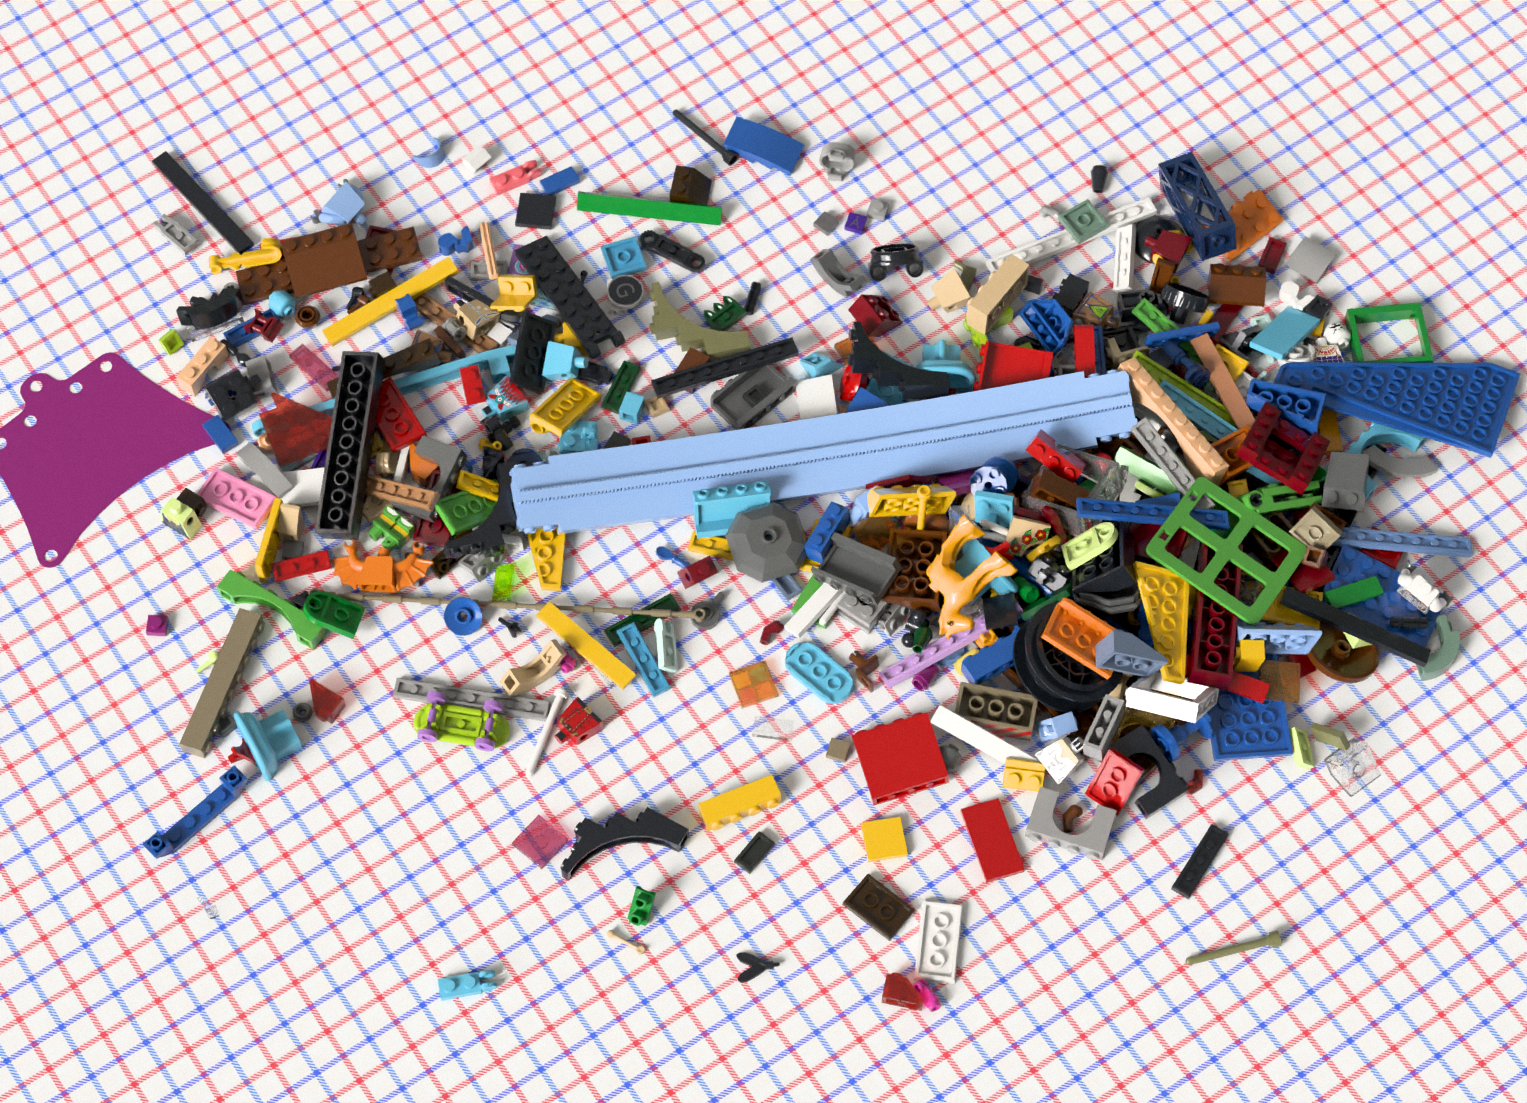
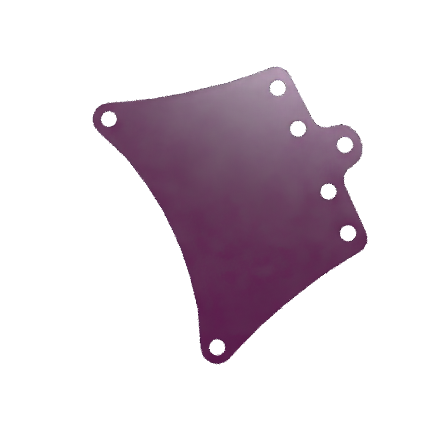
M105 353L65 380H55L48 374L38 373L28 377L20 387V394L25 401L24 410L0 428V438H4L7 441L6 446L0 449V476L4 480L26 524L39 563L47 568L56 567L64 560L78 537L92 521L130 487L164 465L188 453L215 445L202 426L203 423L215 416L169 393L143 376L116 353ZM104 361H109L112 364V368L108 372H102L99 369L100 364ZM33 381H40L42 389L38 392H33L30 390V384ZM72 383H80L82 390L79 393L70 392L69 387ZM27 416H34L36 424L32 427H27L24 425V419ZM222 420L228 427V429L231 431L229 424ZM49 550H55L58 554L57 558L51 562L45 560V553Z

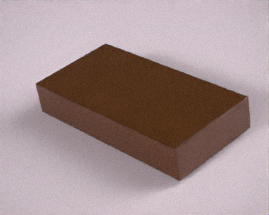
M1158 257L1149 290L1161 294L1165 282H1171L1176 263Z
M440 326L434 329L438 338L442 339L445 345L459 359L466 357L463 349Z

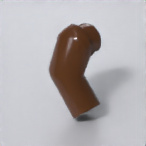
M1072 805L1063 814V830L1065 833L1074 831L1073 819L1083 814V809L1080 806Z

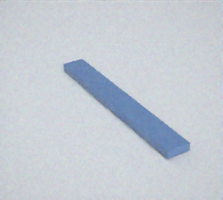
M1344 527L1341 536L1332 544V546L1347 544L1355 548L1469 558L1473 555L1470 538Z

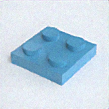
M636 236L601 246V252L611 279L646 270V264Z

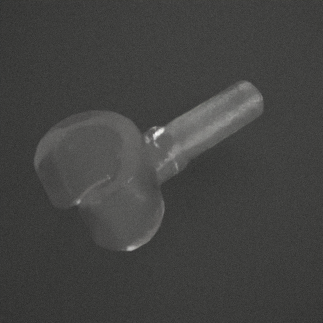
M201 896L197 898L204 907L209 919L220 916L216 905L209 907Z

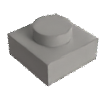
M872 198L867 211V217L884 221L889 203Z

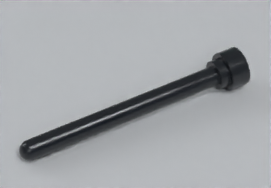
M675 109L673 111V115L719 152L726 164L731 166L737 161L738 154L729 149L726 150L679 110Z
M1138 319L1137 322L1131 325L1119 326L1116 329H1105L1103 337L1125 333L1129 326L1132 327L1133 332L1145 334L1148 331L1147 325ZM1074 334L1070 335L1066 343L1074 342Z

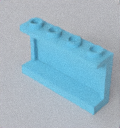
M759 481L756 483L693 491L694 528L697 539L726 535L737 512L770 503L771 489L769 482Z

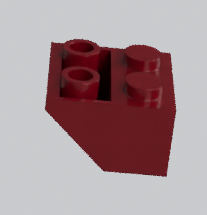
M861 294L848 309L856 321H861L868 337H880L903 323L897 311L891 308L888 304V299L884 296Z

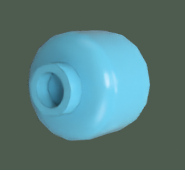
M276 290L269 296V308L277 316L286 317L294 313L296 301L287 291Z

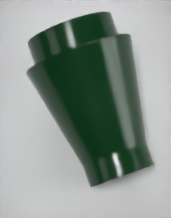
M919 626L914 631L912 649L915 653H923L933 638L932 630L928 626Z

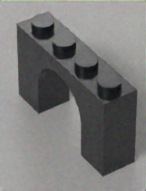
M1142 724L1112 743L1108 750L1112 747L1129 759L1134 757L1147 758L1158 768L1160 777L1158 785L1139 797L1135 802L1144 818L1148 819L1184 796L1188 791V785L1182 777L1179 778L1175 772L1176 767L1165 758L1163 748L1159 744L1156 745L1152 739L1154 738L1152 732L1148 728L1145 729Z

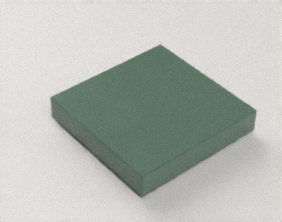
M1088 199L1058 215V220L1078 244L1109 228L1108 222Z

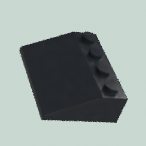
M1123 521L1114 524L1118 531V537L1110 548L1072 570L1073 593L1119 591L1136 583L1133 567L1135 562L1134 536Z

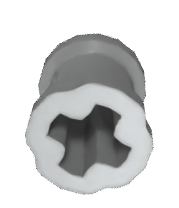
M453 317L448 318L442 326L445 332L452 335L454 341L462 340L467 332Z

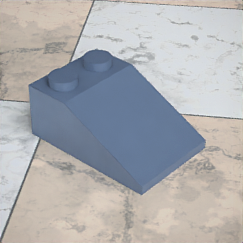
M1120 629L1113 630L1095 645L1096 667L1150 678L1168 663V659L1132 633H1127Z

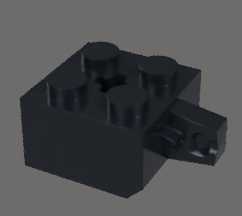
M235 368L203 388L221 419L226 421L258 402L253 394L255 390L253 386L260 383L261 379L258 374L250 378L247 375L243 377L239 369ZM229 390L234 392L233 398L227 397Z
M1050 550L1037 556L1027 573L1037 583L1045 586L1051 592L1068 584L1072 579V571L1067 567L1063 554L1056 550Z

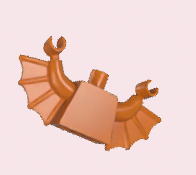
M353 539V543L350 546L344 542V547L349 554L348 557L331 559L335 568L333 574L340 577L341 584L349 585L354 590L359 586L362 592L397 593V591L404 587L414 586L417 580L426 577L428 568L434 564L431 560L417 558V556L425 553L424 544L419 547L418 541L412 544L413 553H410L404 560L395 562L393 557L389 556L390 550L387 548H379L377 556H368L365 561L361 560L358 553H356L358 547Z

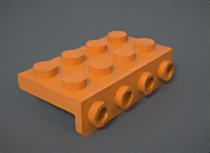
M1260 189L1254 193L1250 191L1243 197L1245 199L1243 202L1237 201L1230 207L1232 210L1228 213L1235 223L1237 247L1235 250L1224 253L1230 262L1285 220Z
M1063 598L1056 604L1041 638L1106 679L1111 677L1113 670L1096 667L1095 645L1116 629L1106 621L1093 615L1089 610H1085L1077 605L1073 600Z

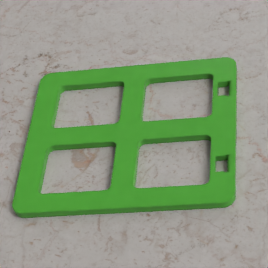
M1198 477L1146 547V553L1151 558L1250 625L1259 623L1302 561L1307 550L1304 544L1254 510L1248 508L1241 501L1205 477ZM1192 493L1197 497L1194 502L1188 499ZM1203 495L1209 496L1240 518V521L1228 538H1221L1190 516V512ZM1179 528L1184 529L1216 552L1202 573H1198L1165 550V546ZM1251 528H1256L1288 550V555L1276 572H1271L1239 550L1238 546ZM1163 532L1169 536L1166 541L1159 538ZM1228 561L1234 563L1264 584L1265 588L1251 607L1246 606L1214 583L1215 578Z

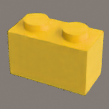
M1240 640L1234 649L1233 671L1257 672L1265 660L1264 640Z

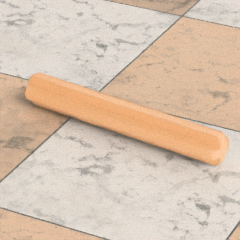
M481 222L479 226L489 279L497 280L499 273L490 226L488 222Z

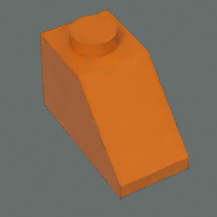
M411 444L409 451L412 480L417 485H423L425 488H428L433 471L440 470V466L421 459L415 453L417 446Z

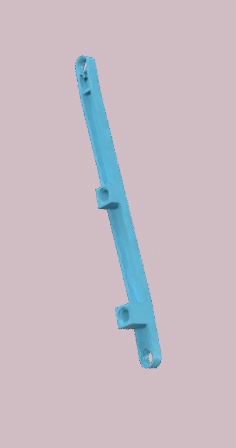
M511 345L485 351L393 381L401 394L406 395L460 378L459 368L478 364L479 371L490 370L492 382L496 384L506 376L510 378L511 374L508 364L513 363L516 346ZM335 399L286 414L256 420L252 423L253 434L257 437L262 433L273 435L332 418Z

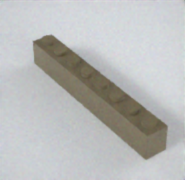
M239 608L179 743L182 752L205 758L206 753L211 751L214 735L219 733L220 718H225L228 711V703L235 696V687L242 680L243 669L250 662V653L257 646V637L264 630L265 622L261 614Z

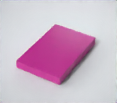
M975 471L937 476V483L956 491V495L971 492L970 477Z

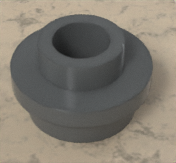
M298 703L293 708L292 713L295 720L305 722L311 718L313 712L310 705ZM302 711L306 712L304 715H299Z

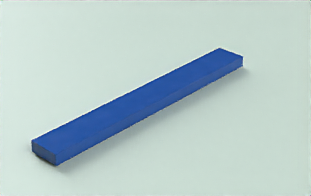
M1080 497L1076 500L1077 517L1158 525H1163L1176 507ZM1193 508L1190 512L1192 518L1208 529L1228 531L1230 527L1228 511Z

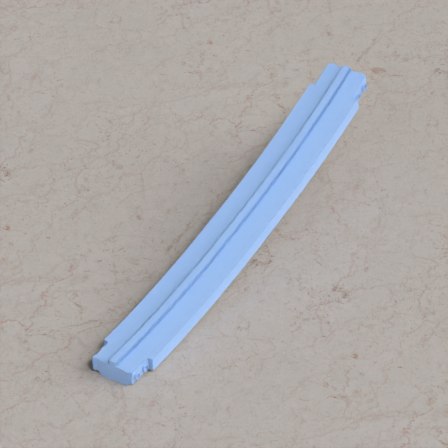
M1111 370L1105 375L1095 373L1088 375L1089 378H1085L1082 371L979 391L811 419L548 456L546 464L544 462H535L533 466L527 467L525 464H518L509 472L510 476H512L511 491L517 519L516 525L519 532L524 531L525 534L535 533L538 529H543L545 532L553 531L555 527H557L558 534L694 516L693 491L768 481L771 489L770 503H779L866 489V484L909 474L933 478L978 470L988 459L995 456L1006 457V459L1014 463L1036 460L1025 450L1040 429L1056 440L1055 446L1064 454L1098 448L1097 440L1108 442L1113 437L1119 436L1120 439L1131 437L1130 434L1132 432L1130 428L1138 423L1134 415L1130 394L1129 375L1126 371L1118 372V370Z

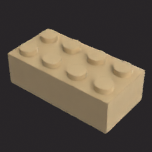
M1010 254L1007 259L1004 258L999 265V269L991 273L989 281L986 284H982L978 294L975 297L972 296L968 301L967 325L986 335L1027 286L1030 265L1013 254Z

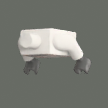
M1409 560L1400 567L1402 571L1398 577V583L1401 586L1397 592L1425 615L1429 610L1433 612L1440 611L1453 600L1454 597L1449 596L1447 591H1444L1440 598H1438L1440 592L1418 574L1411 576L1410 574L1416 569V566H1412Z

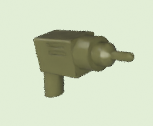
M955 260L954 267L962 271L961 278L968 291H970L977 269Z

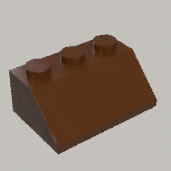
M1221 263L1210 264L1207 281L1208 296L1211 298L1209 303L1264 307L1266 269L1264 267L1224 265Z

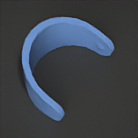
M432 138L433 142L438 146L433 154L426 157L414 155L412 157L413 160L426 168L439 166L445 158V151L439 139Z

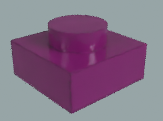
M148 615L147 636H166L168 616Z

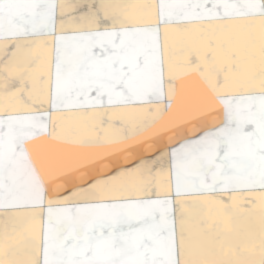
M1135 357L1120 363L1118 372L1126 371L1129 375L1130 381L1128 383L1132 402L1148 407L1168 425L1182 449L1188 470L1195 479L1205 477L1218 486L1229 467L1226 461Z

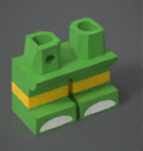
M387 505L383 509L382 515L378 519L373 520L374 526L368 533L369 537L376 542L382 536L386 539L381 544L383 548H387L391 552L396 547L401 549L413 538L415 527Z

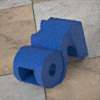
M468 226L461 230L462 239H457L451 233L440 236L438 245L442 255L449 256L455 251L458 254L461 252L469 253L470 250L474 249Z
M409 293L402 298L395 299L397 309L401 314V318L404 319L407 331L425 323L423 318L417 315L416 304Z

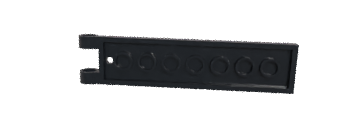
M547 235L514 250L515 256L529 275H535L536 284L591 359L601 356L597 344L609 338L616 348L626 343L621 331L615 328Z

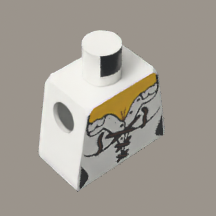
M1066 737L1037 752L1035 755L1055 781L1061 784L1067 781L1084 761V757L1080 753L1083 749L1084 741L1078 737L1071 742Z

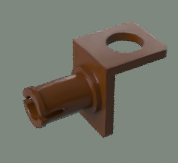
M855 650L854 653L850 654L849 660L858 667L856 669L857 680L872 693L874 691L873 682L867 675L879 667L878 656L874 655L867 660L858 650Z

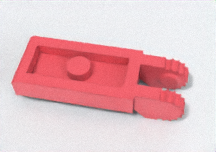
M530 160L525 162L524 165L489 178L496 194L501 195L540 177L542 171L539 168L534 170L537 162Z

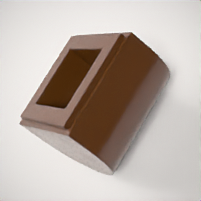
M1308 545L1301 563L1323 570L1328 560V552Z

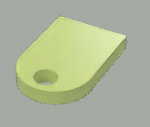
M1110 522L1097 524L1061 545L1066 565L1070 571L1110 548L1118 537V531L1115 526Z

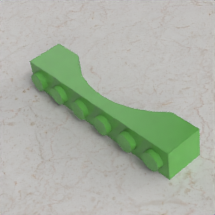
M230 569L217 586L219 595L234 604H258L271 608L281 614L291 624L298 641L312 650L318 646L327 634L326 628L318 626L307 619L303 608H296L288 599L283 600L279 598L274 591L270 589L268 591L265 590L257 581L246 579V576L239 571L234 572Z

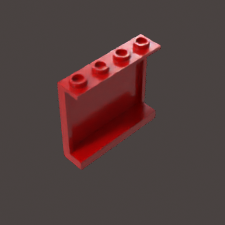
M986 341L985 344H981L980 355H983L982 363L978 362L976 374L980 375L979 380L974 382L973 391L1049 378L1053 352Z
M927 712L915 713L912 717L906 719L899 718L887 725L879 724L874 729L860 730L852 735L853 744L855 745L868 785L873 806L949 783V775Z

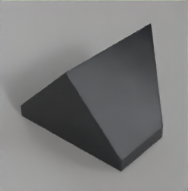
M483 446L484 456L482 457L483 464L481 468L483 476L481 477L497 480V464L505 463L504 455L488 446Z

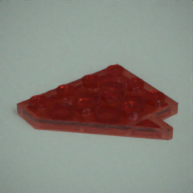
M272 392L271 396L276 408L259 414L279 467L327 450L332 417Z

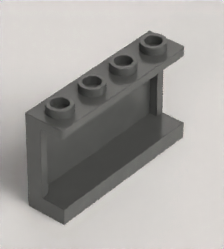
M771 364L738 374L734 379L728 380L722 389L716 390L711 395V408L735 430L751 428L796 391V381L792 377L789 379L785 378ZM757 384L768 396L752 408L742 396Z
M834 532L831 537L834 545L818 568L812 566L810 569L814 579L821 584L824 582L829 584L835 590L841 589L851 597H860L867 604L871 602L878 605L902 569L897 558Z

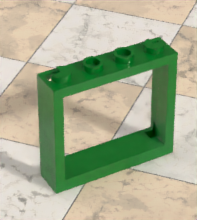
M1421 303L1347 309L1344 319L1346 329L1351 334L1349 343L1353 362H1433ZM1415 319L1423 356L1364 361L1356 324Z

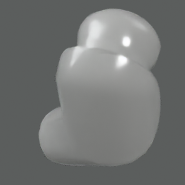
M1048 205L1041 206L1039 214L1042 217L1046 218L1049 214L1058 224H1061L1058 220V215L1061 212L1057 208Z

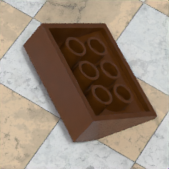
M352 223L281 241L296 298L367 280Z
M890 528L887 554L897 558L902 569L881 601L912 609L922 608L924 611L941 612L943 594L940 591L936 593L930 588L929 584L931 581L926 571L928 566L934 561L936 554L941 553V545L949 537L948 532Z

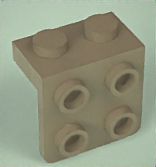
M1114 338L1107 339L1106 347L1104 348L1107 371L1118 370L1120 363L1131 359L1136 350L1148 357L1149 347L1143 346L1121 352Z

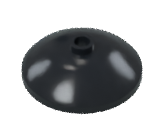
M1152 216L1141 220L1135 226V253L1144 261L1155 264L1150 258L1153 249L1144 245L1147 236L1150 235L1158 239L1160 236L1158 233H1161L1163 230H1180L1183 233L1184 231L1179 224L1166 217Z

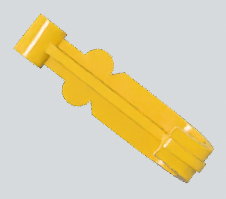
M276 238L262 239L263 249L244 252L242 255L235 252L227 258L212 255L209 257L211 274H219L225 268L239 270L241 266L246 268L275 263L280 260L283 254L281 242Z

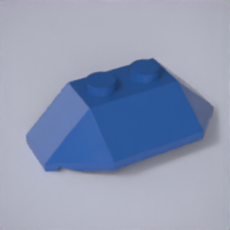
M1031 299L1019 312V315L1045 350L1053 352L1054 358L1069 340L1074 321L1056 299Z

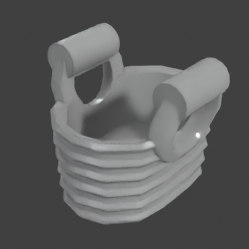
M828 142L823 146L819 162L827 170L828 180L842 181L845 172L853 169L855 149L851 145ZM834 168L840 169L841 174L831 173V170Z

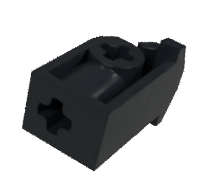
M1151 290L1118 292L1117 308L1121 322L1137 321L1139 319L1132 311L1144 298L1165 316L1168 312V303Z

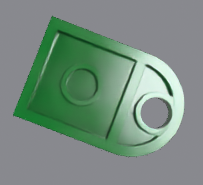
M316 591L309 594L303 605L304 614L309 621L351 639L355 637L366 608L325 591ZM310 603H315L318 607H312Z

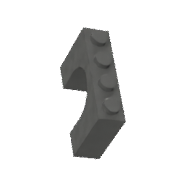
M422 435L415 453L421 459L440 466V479L431 490L441 494L439 499L451 495L453 485L457 483L459 471L466 464L467 455L460 448ZM390 501L397 510L436 523L440 517L436 508L431 512Z

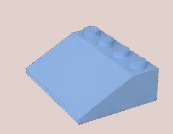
M1237 622L1235 646H1237L1240 640H1264L1265 654H1308L1321 637L1322 631L1313 626H1304L1303 623L1293 625L1275 623L1273 625H1266L1264 622H1259L1256 625H1250L1246 622Z

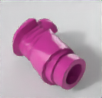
M561 646L566 652L565 657L560 662L562 665L561 671L564 673L572 672L577 664L576 658L573 659L566 649Z
M922 979L915 982L913 990L919 993L920 999L929 1008L930 1012L940 1009V998L930 989L929 982Z

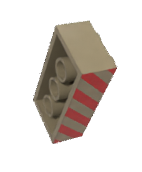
M961 682L955 712L995 735L1030 741L1038 700L1030 694Z

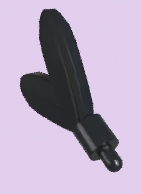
M745 952L736 955L741 963L751 966L739 975L738 981L740 983L748 982L765 970L774 969V967L780 965L779 962L764 961Z

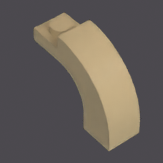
M556 639L550 640L534 660L524 666L509 669L499 682L509 696L530 691L545 682L562 666L560 662L565 657L566 652Z

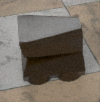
M1271 513L1266 518L1294 537L1289 532L1293 526L1282 513ZM1251 528L1247 533L1251 541L1250 550L1262 561L1270 560L1286 550L1256 528Z

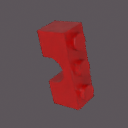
M1040 429L1029 442L1025 451L1056 475L1074 483L1083 472L1086 463L1072 452L1066 455L1059 451L1055 446L1056 440Z

